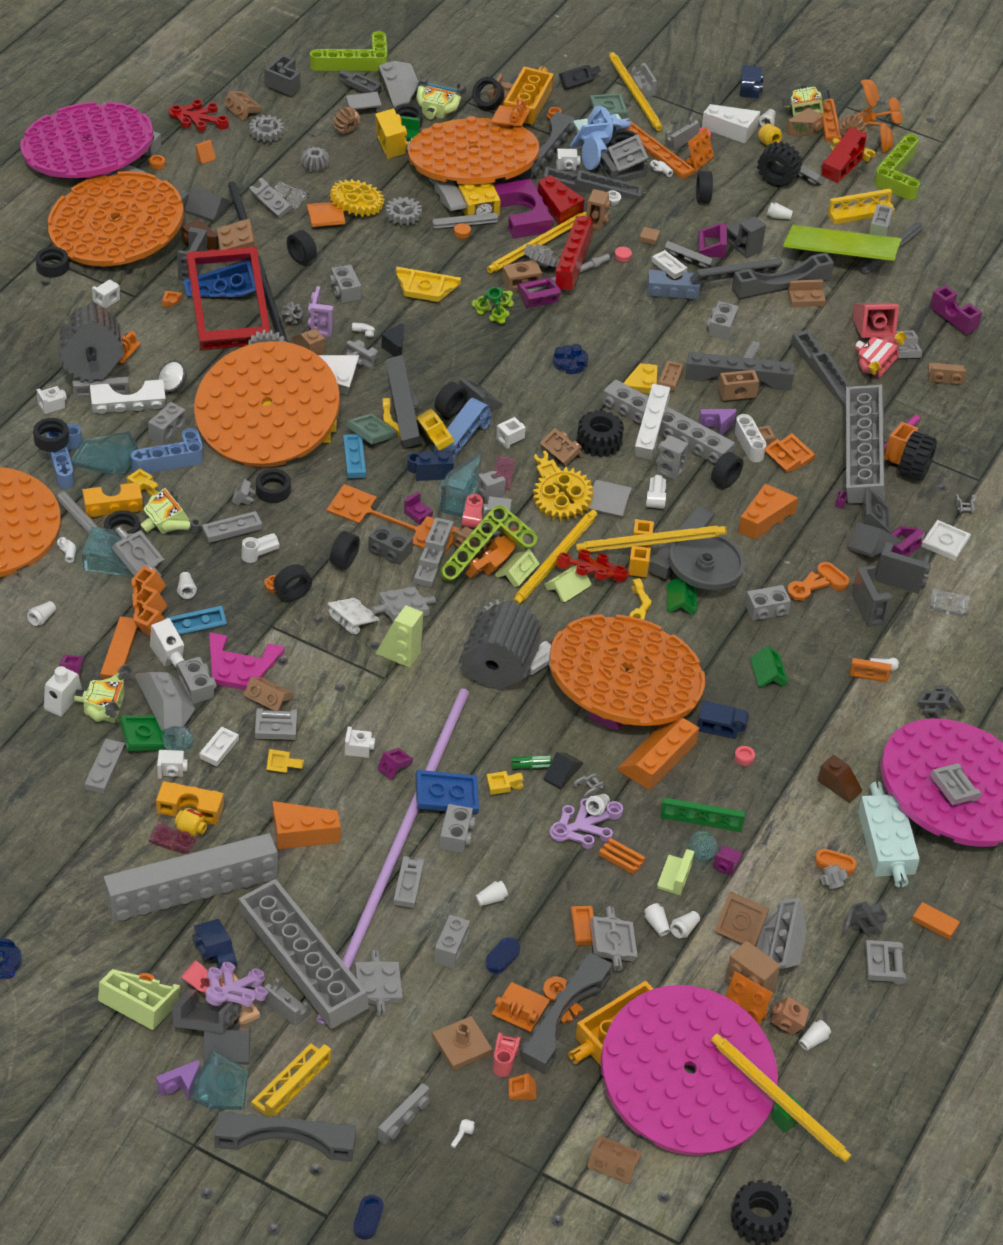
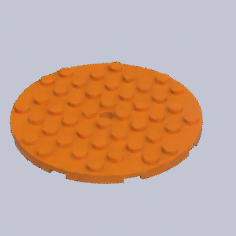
M469 116L464 119L434 123L433 126L421 130L408 146V158L410 164L414 165L418 172L429 178L442 182L454 180L457 181V184L493 183L498 178L510 179L531 168L534 165V161L539 157V142L535 135L523 126L498 125L491 123L492 119Z
M136 171L117 172V175L111 176L102 174L77 184L71 188L70 193L66 196L62 195L58 199L48 217V233L54 247L65 250L68 258L75 262L101 267L127 264L145 259L147 256L163 248L173 239L183 222V203L176 188L166 180L157 179L155 175Z
M259 342L241 347L227 354L206 373L195 396V420L203 440L221 457L231 462L243 463L244 466L249 467L279 466L286 464V461L297 457L299 459L307 455L325 440L339 414L340 392L331 368L313 351L288 342ZM263 401H272L269 406L263 405Z
M0 467V577L17 573V569L26 565L30 567L48 553L56 542V536L60 531L61 516L58 502L45 484L24 472Z
M603 614L582 617L567 624L565 629L556 634L551 644L549 666L557 685L575 703L603 719H609L624 725L641 726L674 722L694 710L701 700L705 688V673L702 671L699 665L700 660L693 650L675 634L671 636L662 631L661 626L643 619L617 614L615 617H604Z

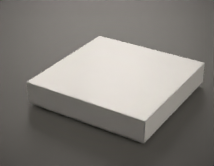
M937 520L923 540L921 547L956 561L970 540L971 534Z

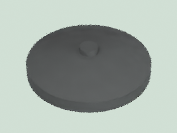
M723 535L713 538L672 542L668 554L669 564L680 579L692 586L706 590H720L734 585L741 578L745 566L744 556L739 547Z

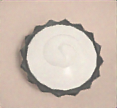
M176 359L173 361L169 360L168 363H164L163 367L160 368L157 380L163 379L166 393L179 390L184 385L187 377L184 365Z

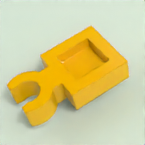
M543 451L544 458L542 459L538 458L537 454L534 455L535 463L538 464L536 466L537 471L543 479V473L550 475L551 469L557 472L556 463L554 460L548 461V453L546 451Z

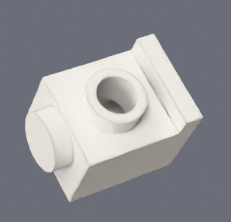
M557 149V170H576V167L580 166V156H577V149Z
M108 280L99 287H92L93 301L103 308L111 306L120 300V286L116 282Z
M58 386L42 391L37 389L38 404L44 414L65 408L67 397L63 389L59 390Z
M515 417L497 425L496 439L508 449L511 444L525 438L526 427Z
M348 727L345 739V755L369 758L370 750H374L375 738H372V732L352 730V727Z
M159 750L157 762L158 779H162V776L183 777V772L188 770V759H184V751Z

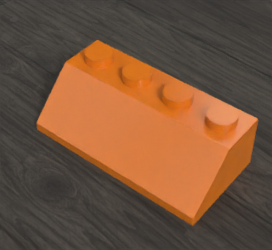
M684 718L661 724L617 770L646 789L651 790L697 744L699 727Z

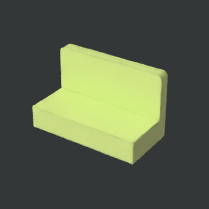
M526 549L514 553L495 573V576L498 578L506 575L512 585L517 587L540 563L531 550Z
M577 566L570 567L546 582L544 585L547 591L556 589L561 601L566 602L590 587L591 582L588 576L578 575L575 572Z
M686 849L683 859L668 855L657 888L681 895L693 863L695 851Z

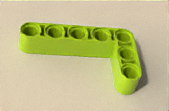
M382 31L372 33V49H314L310 51V68L315 71H379V65L387 63L386 34Z
M914 134L905 135L877 167L874 178V185L883 190L891 189L893 194L908 200L917 198L920 181L900 171L916 154L919 141L918 136Z
M497 505L491 509L440 570V576L446 582L453 581L497 529L525 550L535 545L537 536L534 531L506 507ZM494 511H500L503 516L502 519L495 518ZM509 523H514L517 526L516 532L509 530ZM482 525L489 526L490 533H484L481 529ZM523 536H529L531 544L524 543ZM470 539L477 540V548L470 546ZM457 554H464L466 562H460ZM445 568H452L454 576H447Z

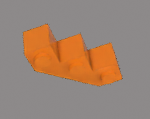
M143 565L132 578V587L134 589L132 598L133 607L135 608L133 616L135 623L142 633L151 637V625L165 620L161 613L168 605L160 593L166 587V584L156 570Z

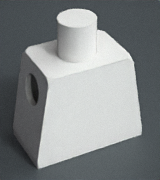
M170 618L151 625V649L164 666L173 664L177 669V663L185 661L183 659L184 644Z
M62 666L55 669V674L45 684V710L61 717L75 702L76 690H83L77 673Z

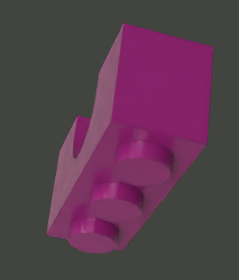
M946 285L933 291L930 307L966 335L978 329L982 315L980 310L970 303L960 308L956 301L957 293Z

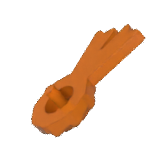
M812 571L803 582H791L787 587V593L795 601H804L810 596V591L827 587L830 582L826 581L825 577L819 579V574H815Z
M558 976L547 979L543 986L544 995L550 1001H555L560 990L564 991L566 988L567 980ZM578 1003L574 1004L563 1016L561 1023H571V1014L576 1019L578 1014L583 1013V1008Z

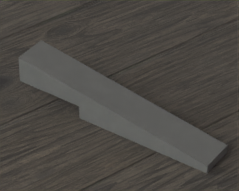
M545 166L542 177L543 179L552 175L573 191L592 193L593 189L604 192L614 190L620 193L621 197L640 199L642 186L582 170H579L576 175Z
M808 329L794 333L790 342L791 345L846 409V387L851 386L827 350L822 351Z
M400 355L386 359L404 448L421 444L422 440L417 422V414L404 356Z
M698 506L678 530L707 527L714 518L715 512ZM672 542L666 543L651 560L650 573L667 579L670 575L672 568L669 564L668 554Z

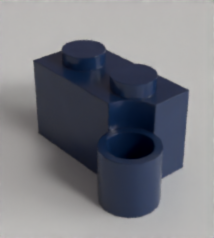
M743 65L739 96L758 98L759 92L763 90L764 74L761 73L762 67Z
M452 451L422 452L421 454L410 453L407 458V470L415 473L416 481L453 479L454 461Z
M703 701L698 721L699 732L736 739L738 732L746 730L749 714L747 711L733 706Z
M219 919L194 926L195 934L192 935L194 946L199 949L201 958H205L206 961L215 959L218 969L221 968L223 962H230L237 966L231 938Z

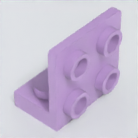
M317 286L316 291L312 292L311 303H309L308 314H311V317L308 319V327L311 330L316 328L323 337H332L333 306L320 304V286Z

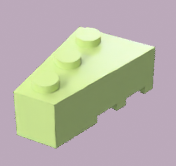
M405 605L394 620L375 654L401 665L411 667L421 653L423 612Z
M112 969L99 982L98 1001L154 1030L172 1011V1006L178 1001L180 985L173 984L171 987L160 984V980L153 979L151 982L139 979V975Z

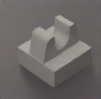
M244 479L235 489L232 503L236 505L240 503L251 504L254 500L252 497L255 495V491L250 488L251 482Z

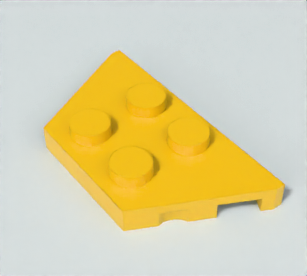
M396 267V275L406 297L439 302L461 284V278Z

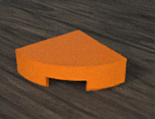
M165 291L161 302L162 307L178 304L183 298V293Z

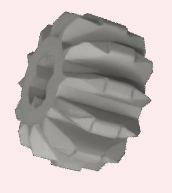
M314 146L306 148L302 153V166L305 170H310V172L316 171L318 173L319 170L324 171V168H328L329 164L328 152L325 149H320V146L317 148Z

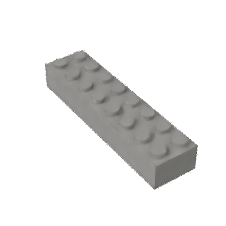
M882 385L846 387V489L848 504L862 503L865 489L868 487L885 501L884 399Z
M270 833L103 876L105 901L112 922L123 921L134 916L146 915L153 911L168 909L172 906L187 904L198 899L209 898L217 894L228 893L232 890L247 888L255 884L278 879V852Z
M276 879L238 898L243 918L330 1029L369 1008L367 991Z

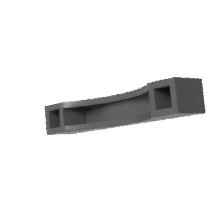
M556 112L552 116L549 123L550 137L544 145L539 147L538 159L534 161V165L515 177L533 180L539 175L540 170L545 168L548 160L553 158L554 153L557 149H560L561 144L566 142L570 133L574 132V117L560 112Z
M827 253L813 255L798 266L780 273L765 274L755 272L752 269L734 272L732 289L738 298L789 288L790 281L828 280L832 277L834 262Z
M688 352L685 379L705 381L719 376L720 373L755 370L758 379L773 389L791 391L794 363Z
M589 952L585 959L582 958L580 960L576 973L569 976L564 991L560 990L558 992L553 1007H548L543 1016L544 1020L542 1023L535 1026L531 1039L529 1041L526 1040L520 1050L522 1053V1063L544 1075L556 1059L557 1046L555 1036L563 1016L578 1001L603 989L612 975V963Z
M231 1111L218 1112L214 1135L215 1148L239 1150L249 1144L262 1140L288 1139L312 1146L322 1152L329 1160L352 1162L356 1126L347 1123L335 1124L325 1121H305L300 1118L285 1119L278 1116L266 1117L257 1114H236Z

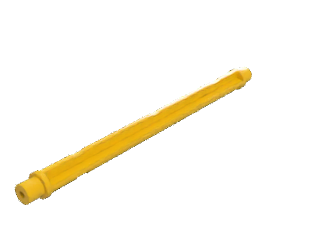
M614 52L610 53V62L619 73L652 127L656 131H661L663 128L661 121L652 110L618 55Z
M578 213L553 229L492 262L487 267L488 273L497 272L503 268V265L511 264L525 256L523 252L527 244L533 246L536 244L544 245L572 228L576 216H586L587 213Z
M591 510L584 515L515 594L512 601H516L520 605L521 602L527 599L554 568L557 556L561 552L567 553L583 532L595 521L597 516L595 510Z
M708 526L697 529L692 528L608 538L605 540L584 541V543H578L576 547L577 552L580 549L595 552L606 549L612 550L632 546L719 537V535H726L727 530L726 526Z
M718 1033L712 1037L711 1042L717 1046L716 1048L832 1152L835 1157H839L845 1163L851 1158L852 1155L846 1150L844 1145L727 1041L726 1038L723 1039Z

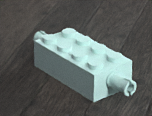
M873 782L869 786L872 796L861 797L858 814L874 876H894L896 887H900L899 882L904 887L909 883L906 875L916 874L919 863V855L909 818L898 807L899 802L893 795L884 794L882 783L878 782L877 788L876 782Z

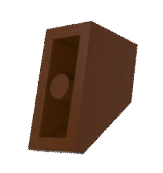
M199 219L181 226V239L184 243L189 245L188 231L190 227L207 230L208 250L219 249L218 235Z
M833 754L821 765L818 782L850 803L862 793V788L851 767Z

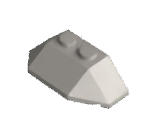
M392 61L379 65L378 70L393 107L409 104L419 86L411 63Z
M167 672L136 673L135 678L162 732H180L195 710L182 682Z
M800 898L780 901L777 905L778 908L766 919L758 939L757 948L779 963L780 969L792 967L801 962L807 928Z

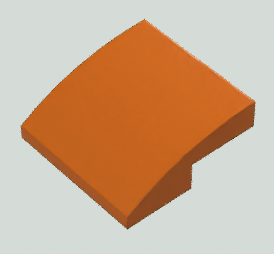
M333 202L306 204V211L312 227L345 224L342 208H337V205H333Z
M793 433L781 441L776 439L766 446L765 453L786 472L796 470L816 458L815 454Z

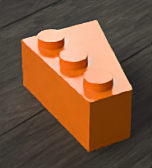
M764 484L741 515L738 533L752 539L760 537L769 531L776 523L780 524L784 518L796 513L798 497Z
M272 801V817L278 849L340 843L341 826L337 810Z

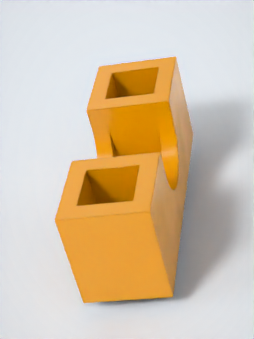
M139 482L120 484V493L115 496L105 495L101 487L82 489L85 513L90 518L108 516L113 512L121 510L132 513L143 511Z
M635 519L633 535L653 534L654 522ZM651 545L632 546L629 575L647 577Z
M163 781L156 799L157 813L176 817L182 808L191 806L205 815L206 823L218 825L224 808V793Z

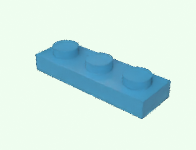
M358 434L343 435L347 478H366L362 437Z

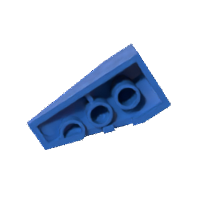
M249 259L197 276L200 297H242L256 292L252 264ZM189 279L183 280L187 296L192 297Z

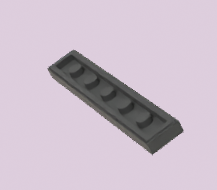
M781 258L697 269L690 277L691 283L695 284L730 279L734 277V272L745 269H752L755 272L765 274L773 273L778 270L783 262Z

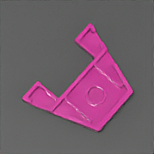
M211 632L209 634L212 677L216 685L246 690L251 677H264L265 672L270 667L272 668L279 656L282 657L285 652L284 646L268 643L262 658L224 651L227 636Z

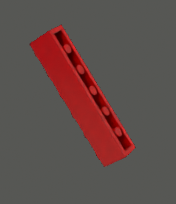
M576 216L555 271L556 284L559 289L573 290L593 237V218Z

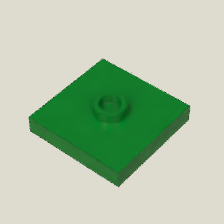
M120 716L119 723L127 751L167 750L168 743L165 733L162 732L155 716Z

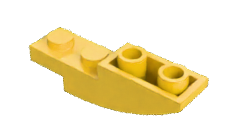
M431 408L417 416L418 424L439 451L455 442L441 419Z

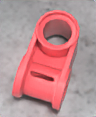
M471 494L467 496L462 527L466 526L475 529L482 521L483 498L480 495Z
M194 960L181 977L206 996L205 991L210 987V981L207 978L208 970Z
M500 1032L498 1033L493 1059V1072L497 1076L506 1077L511 1074L515 1058L518 1055L521 1037L513 1038L503 1036Z

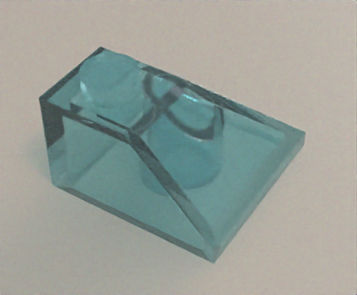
M212 1052L194 1080L193 1100L209 1109H244L248 1070L219 1052Z

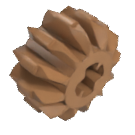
M345 106L338 113H335L333 125L339 133L348 135L350 131L353 132L355 128H358L357 124L360 123V116L351 106Z
M852 114L845 116L840 123V133L845 135L850 127L866 133L867 122L863 121V117L859 118L858 114L855 116Z

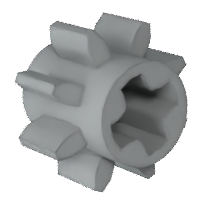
M289 302L286 306L282 307L281 316L285 323L290 322L292 325L302 320L303 310L299 306L300 304L294 305L293 302Z
M838 864L823 868L824 873L820 875L822 884L828 885L829 889L843 886V880L848 878L845 868H839Z

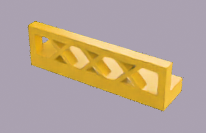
M884 189L830 199L827 215L834 225L873 218L877 204L893 207L890 202L892 190ZM886 195L885 200H878L880 197ZM867 198H872L868 203H863ZM857 200V202L854 203L853 205H850V206L848 205V204H850L852 201ZM842 203L838 208H834L835 204Z
M310 1043L251 1101V1106L267 1117L277 1116L331 1062V1048L324 1044L318 1049ZM312 1052L314 1055L306 1062L305 1058ZM294 1069H299V1070L291 1077V1072H292ZM278 1084H283V1085L276 1091V1086H277ZM269 1098L265 1102V1106L260 1103L263 1099Z

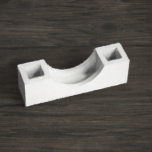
M163 379L145 381L143 387L131 395L119 394L109 384L90 385L92 413L104 414L113 411H141L143 409L166 407Z
M652 384L635 445L636 457L653 460L661 422L670 399V387Z

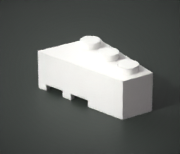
M710 104L703 113L702 128L707 127L711 132L746 143L758 128L760 111Z
M318 355L334 373L339 392L348 395L359 355Z

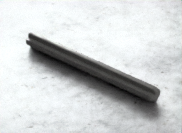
M921 222L914 223L897 237L902 239L899 248L923 229ZM869 259L860 267L861 273L868 274L884 260Z

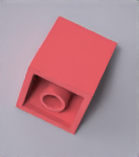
M854 303L852 319L861 338L895 337L899 304Z

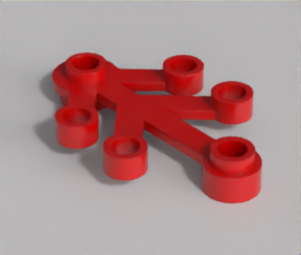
M195 99L192 102L193 104L183 107L173 105L168 109L170 117L179 120L183 128H189L191 120L196 125L198 131L206 130V122L204 121L216 123V127L220 130L229 128L227 116L213 117L204 115L218 111V105L214 102L209 103L207 108L201 109L202 100Z
M580 549L578 558L584 561L572 559L570 554L561 552L555 562L556 566L564 569L570 568L571 564L576 565L575 572L578 575L585 576L595 573L594 577L599 580L612 578L615 581L624 582L629 577V572L625 567L615 566L608 561V555L598 554L595 561L590 557V551Z

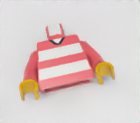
M898 332L893 338L872 337L866 344L858 341L855 345V350L859 352V365L864 374L872 373L877 378H880L899 357L898 345L902 346L904 344L903 340L907 339L904 332Z

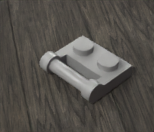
M257 708L255 739L296 740L297 709H291V711L263 710V708Z
M959 763L934 769L930 774L952 805L970 800L975 802L982 797L980 790L976 789L963 773V768Z
M866 940L867 980L889 981L898 985L906 983L902 959L904 946L901 942ZM888 952L894 954L895 971H890Z

